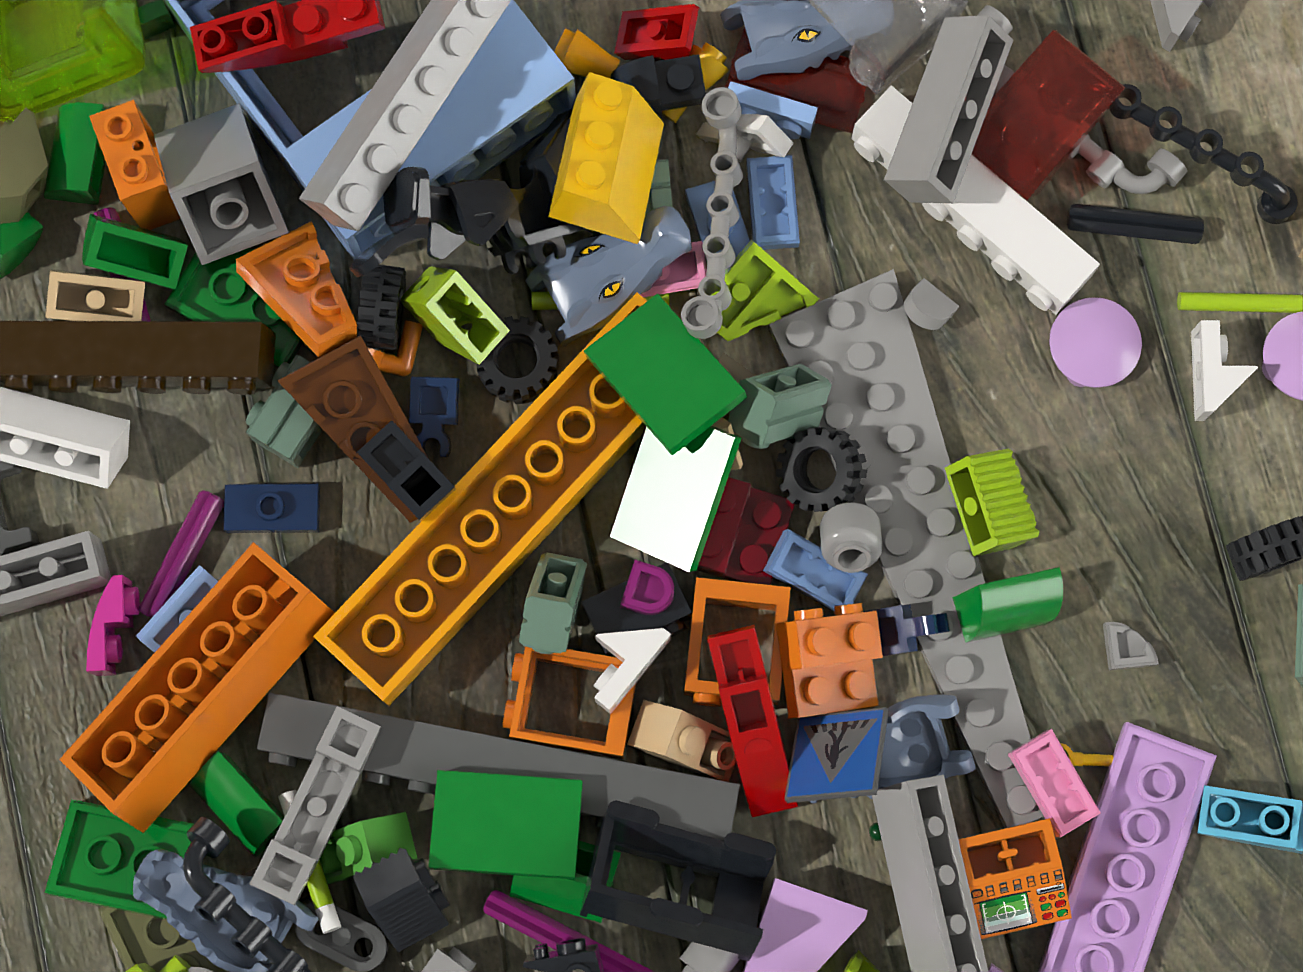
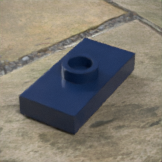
M318 484L225 485L224 531L226 533L319 532L320 486Z

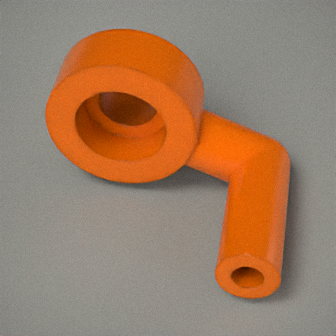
M405 320L397 356L368 348L380 371L403 377L408 376L412 372L423 328L420 323Z

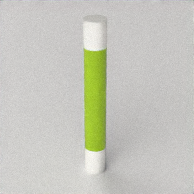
M296 790L288 791L278 796L284 816L297 793ZM319 860L307 882V886L322 932L325 934L341 928V924Z

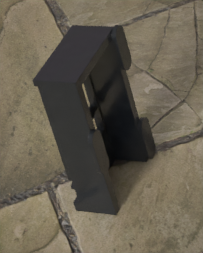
M617 800L610 802L597 833L580 916L587 917L588 914L735 953L738 954V959L750 961L763 934V929L757 927L763 883L774 863L775 846L770 842L733 832L727 834L724 841L661 824L659 823L660 817L654 810ZM614 850L684 868L685 870L680 876L683 884L679 903L662 898L652 899L608 887L607 882ZM693 871L717 878L711 915L687 905L690 884L695 880Z

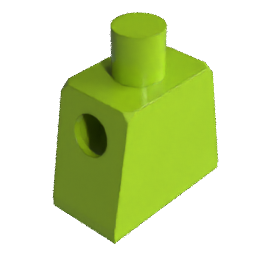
M429 267L400 299L401 303L436 341L479 365L510 331L463 277L453 269ZM472 323V329L469 333L468 330L461 328V326Z

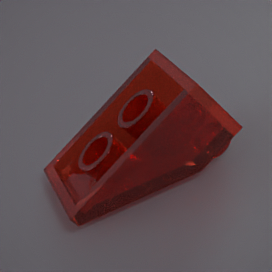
M1054 29L992 98L972 155L1023 198L1029 200L1042 191L1126 87Z

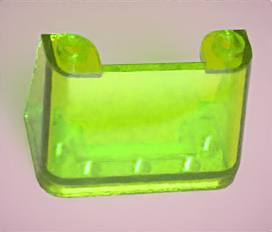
M0 0V121L5 122L8 119L14 121L25 108L31 110L34 114L134 76L142 71L145 66L146 44L136 0Z

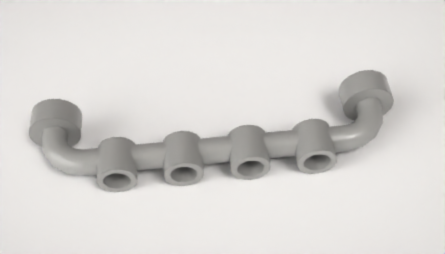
M986 5L977 15H989L1007 34L1013 29L1009 20L992 6ZM1004 65L992 98L1003 102L1009 95L1022 106L1016 113L1018 118L1034 131H1037L1044 124L1055 133L1056 137L1051 141V144L1065 158L1071 160L1077 153L1091 163L1086 170L1087 175L1102 188H1107L1114 182L1120 188L1130 193L1147 194L1156 191L1165 183L1172 187L1176 186L1187 173V168L1175 155L1160 148L1147 162V166L1151 170L1148 175L1136 176L1132 174L1116 155L1098 146L1090 139L1087 132L1081 126L1064 118L1055 110L1047 98L1029 89L1020 81L1013 70Z
M725 87L709 91L702 100V111L707 122L719 131L718 153L712 157L710 162L715 176L714 193L708 198L706 203L707 210L712 218L710 235L705 238L702 245L708 259L706 277L699 283L698 290L701 296L690 299L681 311V319L688 333L698 339L712 337L719 331L723 321L722 311L727 309L732 301V295L725 282V270L732 266L736 258L735 251L728 237L729 228L734 226L739 219V211L732 194L733 187L738 185L743 178V171L736 157V123L740 119L742 109L734 91ZM719 291L716 295L711 296L714 292Z

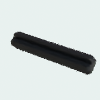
M1072 204L1068 210L1067 227L1072 231L1198 244L1203 237L1204 220L1200 217Z

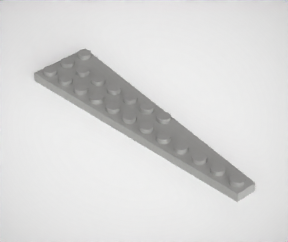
M894 269L815 303L810 307L770 323L768 329L786 367L802 364L827 378L831 383L832 387L827 402L821 405L824 412L819 427L836 428L838 431H845L850 434V440H856L861 446L857 449L859 454H865L867 462L862 463V469L867 470V477L861 478L860 483L864 487L861 493L854 494L855 500L852 502L870 507L880 519L882 552L878 562L898 604H911L913 618L947 613L950 632L918 636L916 641L941 695L956 696L959 713L952 717L967 750L972 753L976 769L1004 828L1027 824L1043 817L1041 810L1008 756V753L1030 741L1031 737L1001 635L965 643L952 597L977 585L985 584L978 556L973 557L944 469L951 465L909 319L904 309V302ZM826 451L836 471V463L832 455Z

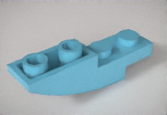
M1204 785L1198 834L1303 854V803L1301 800Z

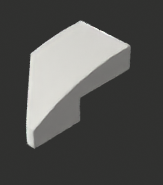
M741 114L740 119L736 123V157L740 163L750 148L756 152L785 157L793 145V141L767 115ZM708 122L703 123L696 135L705 142L719 143L718 129L709 125Z

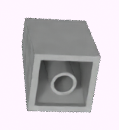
M240 103L154 135L169 194L202 265L289 233L256 141Z

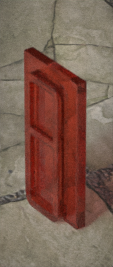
M744 27L734 58L731 60L730 73L725 88L729 87L731 81L817 107L815 123L853 133L861 104L865 101L864 94L873 68L872 64L840 55L836 60L826 57L818 68L808 67L802 73H770L750 80H739L734 63L737 59L752 52Z

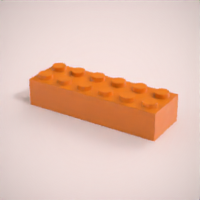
M253 542L59 760L112 814L144 833L315 640L313 636L335 612Z

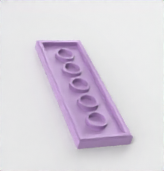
M1129 722L1123 724L1113 753V761L1110 767H1108L1096 802V806L1101 813L1090 819L1067 886L1072 919L1054 923L1038 972H1144L1202 801L1204 785L1207 786L1216 755Z

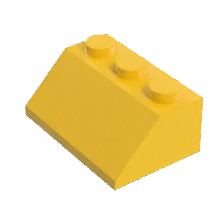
M591 72L588 73L574 101L548 217L638 244L642 233L664 123L634 86Z

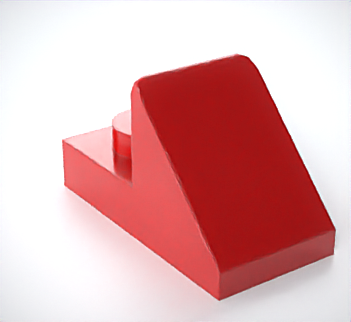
M695 4L622 11L614 54L624 60H634L652 55L654 58L661 57L664 60L689 56L699 7Z

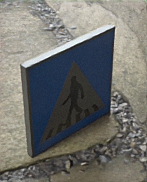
M884 707L798 718L785 801L792 803L877 795L888 709Z

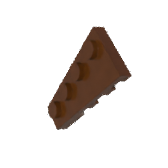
M361 336L350 340L277 380L410 523L418 519L357 453L392 420L427 457Z

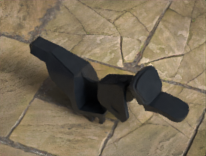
M573 108L558 114L521 160V166L519 167L521 189L509 188L505 181H499V179L464 180L458 183L454 181L437 187L430 185L429 174L425 168L406 167L398 171L383 194L385 222L392 231V234L380 239L354 260L350 270L356 277L363 276L381 264L400 246H408L426 238L427 254L437 261L446 258L464 241L476 246L484 245L489 241L493 247L488 248V250L494 257L501 256L504 269L509 274L517 273L519 270L515 263V255L518 252L525 256L526 266L529 269L546 263V257L542 251L545 243L552 246L555 259L564 258L566 246L563 236L585 229L548 217Z

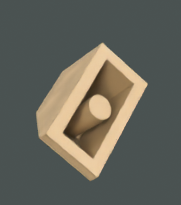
M50 270L45 318L70 321H141L145 282L102 275Z

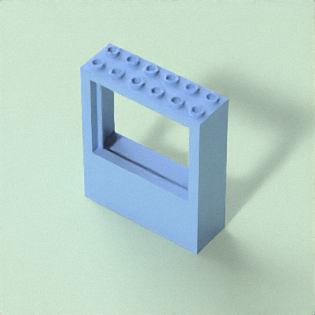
M164 0L170 14L192 44L190 27L214 20L215 18L209 10L224 1L184 0L180 3L179 0ZM514 0L510 1L399 171L406 167L425 168L429 174L430 185L437 187L454 181L458 183L464 180H478L542 135L558 114L573 108L576 99L574 77ZM253 69L214 72L236 103H240L245 115L302 191L305 190L371 91L369 90L311 132L302 136ZM383 195L359 231L333 226L324 219L353 260L374 243L392 234V231L385 222Z

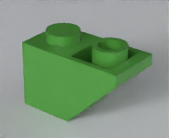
M406 812L362 820L334 830L319 859L327 884L330 885L352 879L355 872L362 873L364 867L371 868L373 862L380 863L382 857L388 859L390 853L397 854L399 848L406 849L413 860L418 859Z

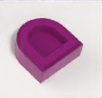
M634 560L621 607L645 615L662 613L670 606L674 597V583L671 576L660 567Z

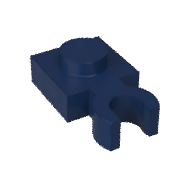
M411 376L409 423H423L422 432L418 434L417 439L424 451H426V442L431 438H435L441 446L440 457H449L452 445L449 436L444 432L445 424L458 425L460 379Z

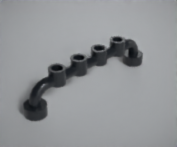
M1082 73L1072 74L1064 80L1058 97L1061 106L1066 111L1074 114L1084 113L1091 108L1095 99H1098L1109 105V110L1114 117L1118 119L1132 118L1149 127L1150 134L1155 140L1160 142L1172 140L1188 149L1191 158L1199 164L1212 162L1230 172V177L1235 184L1242 187L1253 185L1264 191L1257 201V211L1264 221L1271 224H1281L1287 221L1296 211L1298 199L1295 192L1280 179L1263 170V159L1257 153L1249 151L1242 153L1240 156L1223 147L1222 136L1213 129H1205L1196 133L1182 125V116L1174 107L1166 106L1157 111L1142 103L1141 92L1134 85L1123 84L1115 88L1108 83ZM1119 98L1128 99L1131 102V106L1123 105ZM1159 120L1168 121L1172 128L1163 127ZM1200 142L1208 143L1212 151L1204 150ZM1241 165L1249 166L1253 174L1244 172Z
M200 817L186 833L191 843L184 854L183 861L185 879L193 891L201 897L194 906L196 911L213 925H217L224 918L237 930L230 940L241 953L247 957L254 958L260 951L273 963L267 972H312L308 969L306 961L299 954L285 948L272 936L271 929L263 921L249 915L237 904L235 896L227 888L213 882L206 875L203 869L204 857L207 855L211 858H217L230 843V840L217 824L205 817Z

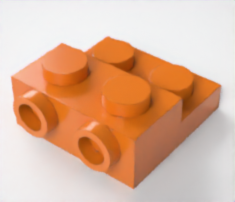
M862 603L834 606L835 616L823 617L822 608L794 611L795 621L776 623L788 718H801L878 706L872 659L883 658L877 611L863 612Z

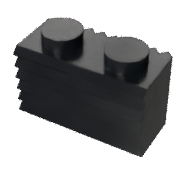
M399 848L398 853H390L388 859L382 857L380 863L373 862L371 868L364 867L362 873L355 872L353 879L369 914L374 918L397 952L449 925L443 909L450 906V903L438 880H434L423 858L414 862L406 849Z

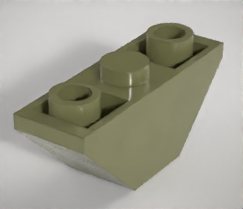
M27 108L14 121L6 120L0 128V224L19 222L41 196L45 188L48 163L34 113Z

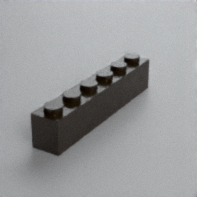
M0 321V382L5 384L4 388L22 393L33 392V386H49V390L60 393L77 392V386H93L94 391L112 394L120 393L122 387H137L138 391L149 394L166 393V387H182L183 392L191 394H209L212 387L227 388V391L233 394L252 395L256 393V388H272L276 333L262 322Z

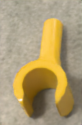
M1060 743L1073 766L1110 767L1113 761V755L1073 752L1069 746Z

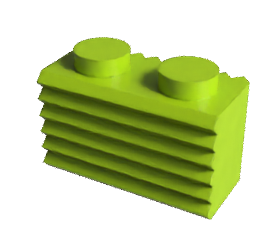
M1010 449L966 456L944 468L973 557L1006 549L1009 550L1035 539L1039 535V530L1035 528L1037 522L1030 508L1031 504L1026 502L1028 495L1023 493L1025 487L1020 484L1022 479L1020 470L1015 464L1016 460L1012 458L1013 451Z

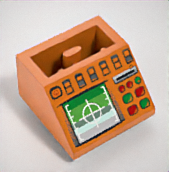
M1050 818L958 839L981 939L1072 919L1063 867Z

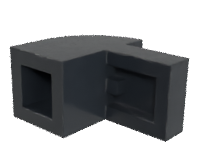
M699 54L655 62L653 55L621 65L610 75V79L634 86L661 120L662 111L701 105L706 95Z
M392 420L357 452L420 521L426 518L456 490L455 486Z

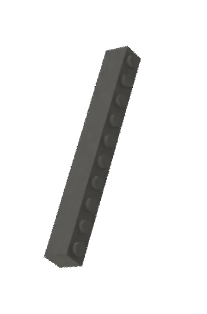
M269 692L257 749L264 753H269L268 762L296 768L298 759L312 762L316 754V748L337 706ZM338 706L381 726L374 746L362 770L361 781L389 786L390 779L397 778L409 781L408 790L435 795L437 770L583 780L581 815L595 817V827L600 828L609 803L617 800L654 810L660 817L659 823L723 841L726 835L731 833L740 784Z

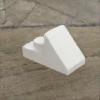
M1201 320L1191 331L1195 421H1205L1258 368V366H1222V362L1227 360L1228 341L1226 335H1220V320Z
M664 628L595 635L598 643L623 662L619 668L610 664L594 684V687L599 690L594 697L595 702L611 714L671 641V634Z

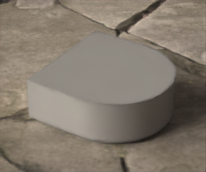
M925 278L912 289L904 301V309L908 317L916 325L929 330L940 329L959 308V305Z

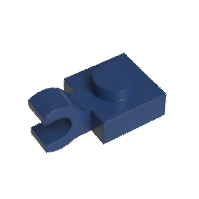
M911 604L863 611H877L883 656L918 651L916 637L950 632L947 613L913 618Z

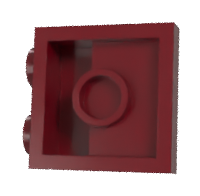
M728 477L697 570L731 581L771 585L773 577L763 570L783 531L788 528L794 504L786 497L752 488L750 483Z

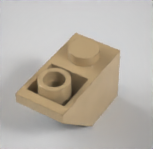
M643 700L627 745L715 780L729 782L736 763V757L728 731L683 710Z

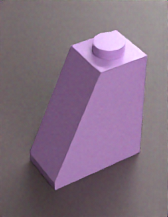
M775 878L773 879L758 924V928L763 929L762 938L750 961H746L743 972H817L865 920L868 910Z

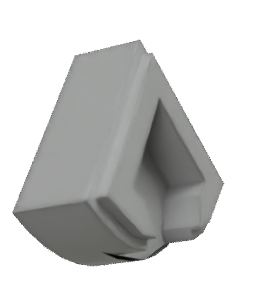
M1105 622L1103 624L1109 671L1149 667L1159 664L1153 646L1138 632L1118 622Z

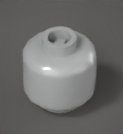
M848 502L836 505L824 514L820 522L821 553L829 565L844 572L855 573L870 567L878 560L882 552L880 519L873 509L864 504Z

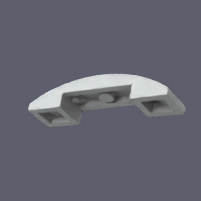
M338 706L336 707L316 748V754L274 840L271 839L250 882L251 886L295 906L347 805L381 726Z

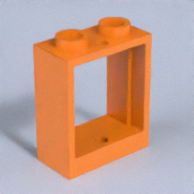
M131 100L89 116L119 199L139 227L152 230L181 219L169 194L154 139L155 133L136 102Z
M696 577L684 695L693 696V704L721 707L718 682L698 680L705 604L775 611L768 683L773 704L778 705L783 671L776 623L788 621L791 587Z
M525 647L524 654H515L511 681L519 682L516 701L507 700L503 718V728L510 729L509 737L511 740L624 759L636 683L610 714L606 742L526 729L538 661L604 672L610 664L619 668L623 663L617 657L567 649L566 652H561V654H542L530 647Z

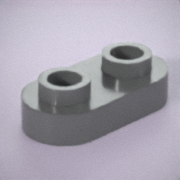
M313 902L307 904L306 907L317 916ZM335 905L341 928L320 935L314 928L312 931H307L295 924L296 934L305 946L354 971L366 972L376 969L384 962L388 953L387 937L378 926ZM364 937L371 940L373 944L371 954L366 957L359 955L356 950L357 942Z

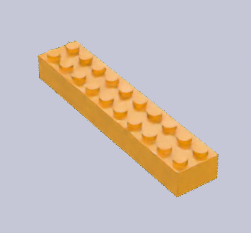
M638 292L455 485L456 490L414 528L313 636L388 706L394 702L645 432L646 425L586 358L584 353L586 348L647 302Z

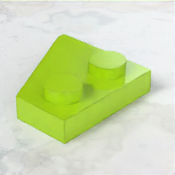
M750 240L737 255L732 266L725 270V282L732 295V301L729 307L722 311V326L717 333L729 342L747 334L749 330L755 327L773 323L781 319V316L804 306L810 307L819 298L760 246ZM719 291L714 292L711 296L716 295Z

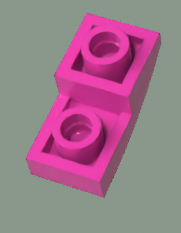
M113 575L99 600L92 620L87 648L86 671L95 676L116 675V663H121L123 648L121 637L119 634L115 635V629L133 628V615H138L140 612L138 587H132V581L124 575Z

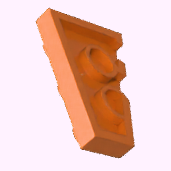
M312 221L236 259V272L318 357L357 337V323L340 284H336L331 273L329 259L325 250H321L317 240V232Z

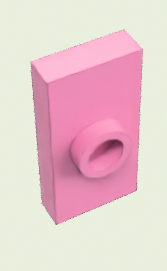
M1052 729L1046 730L1008 753L1045 819L1050 818L1056 838L1066 835L1101 813Z

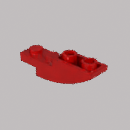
M275 0L190 27L198 71L201 73L254 69L316 57L348 48L347 40L386 29L380 0H301L282 6Z
M755 625L708 635L707 640L719 685L723 710L751 816L757 817L798 807V802L787 803L785 801L789 764Z

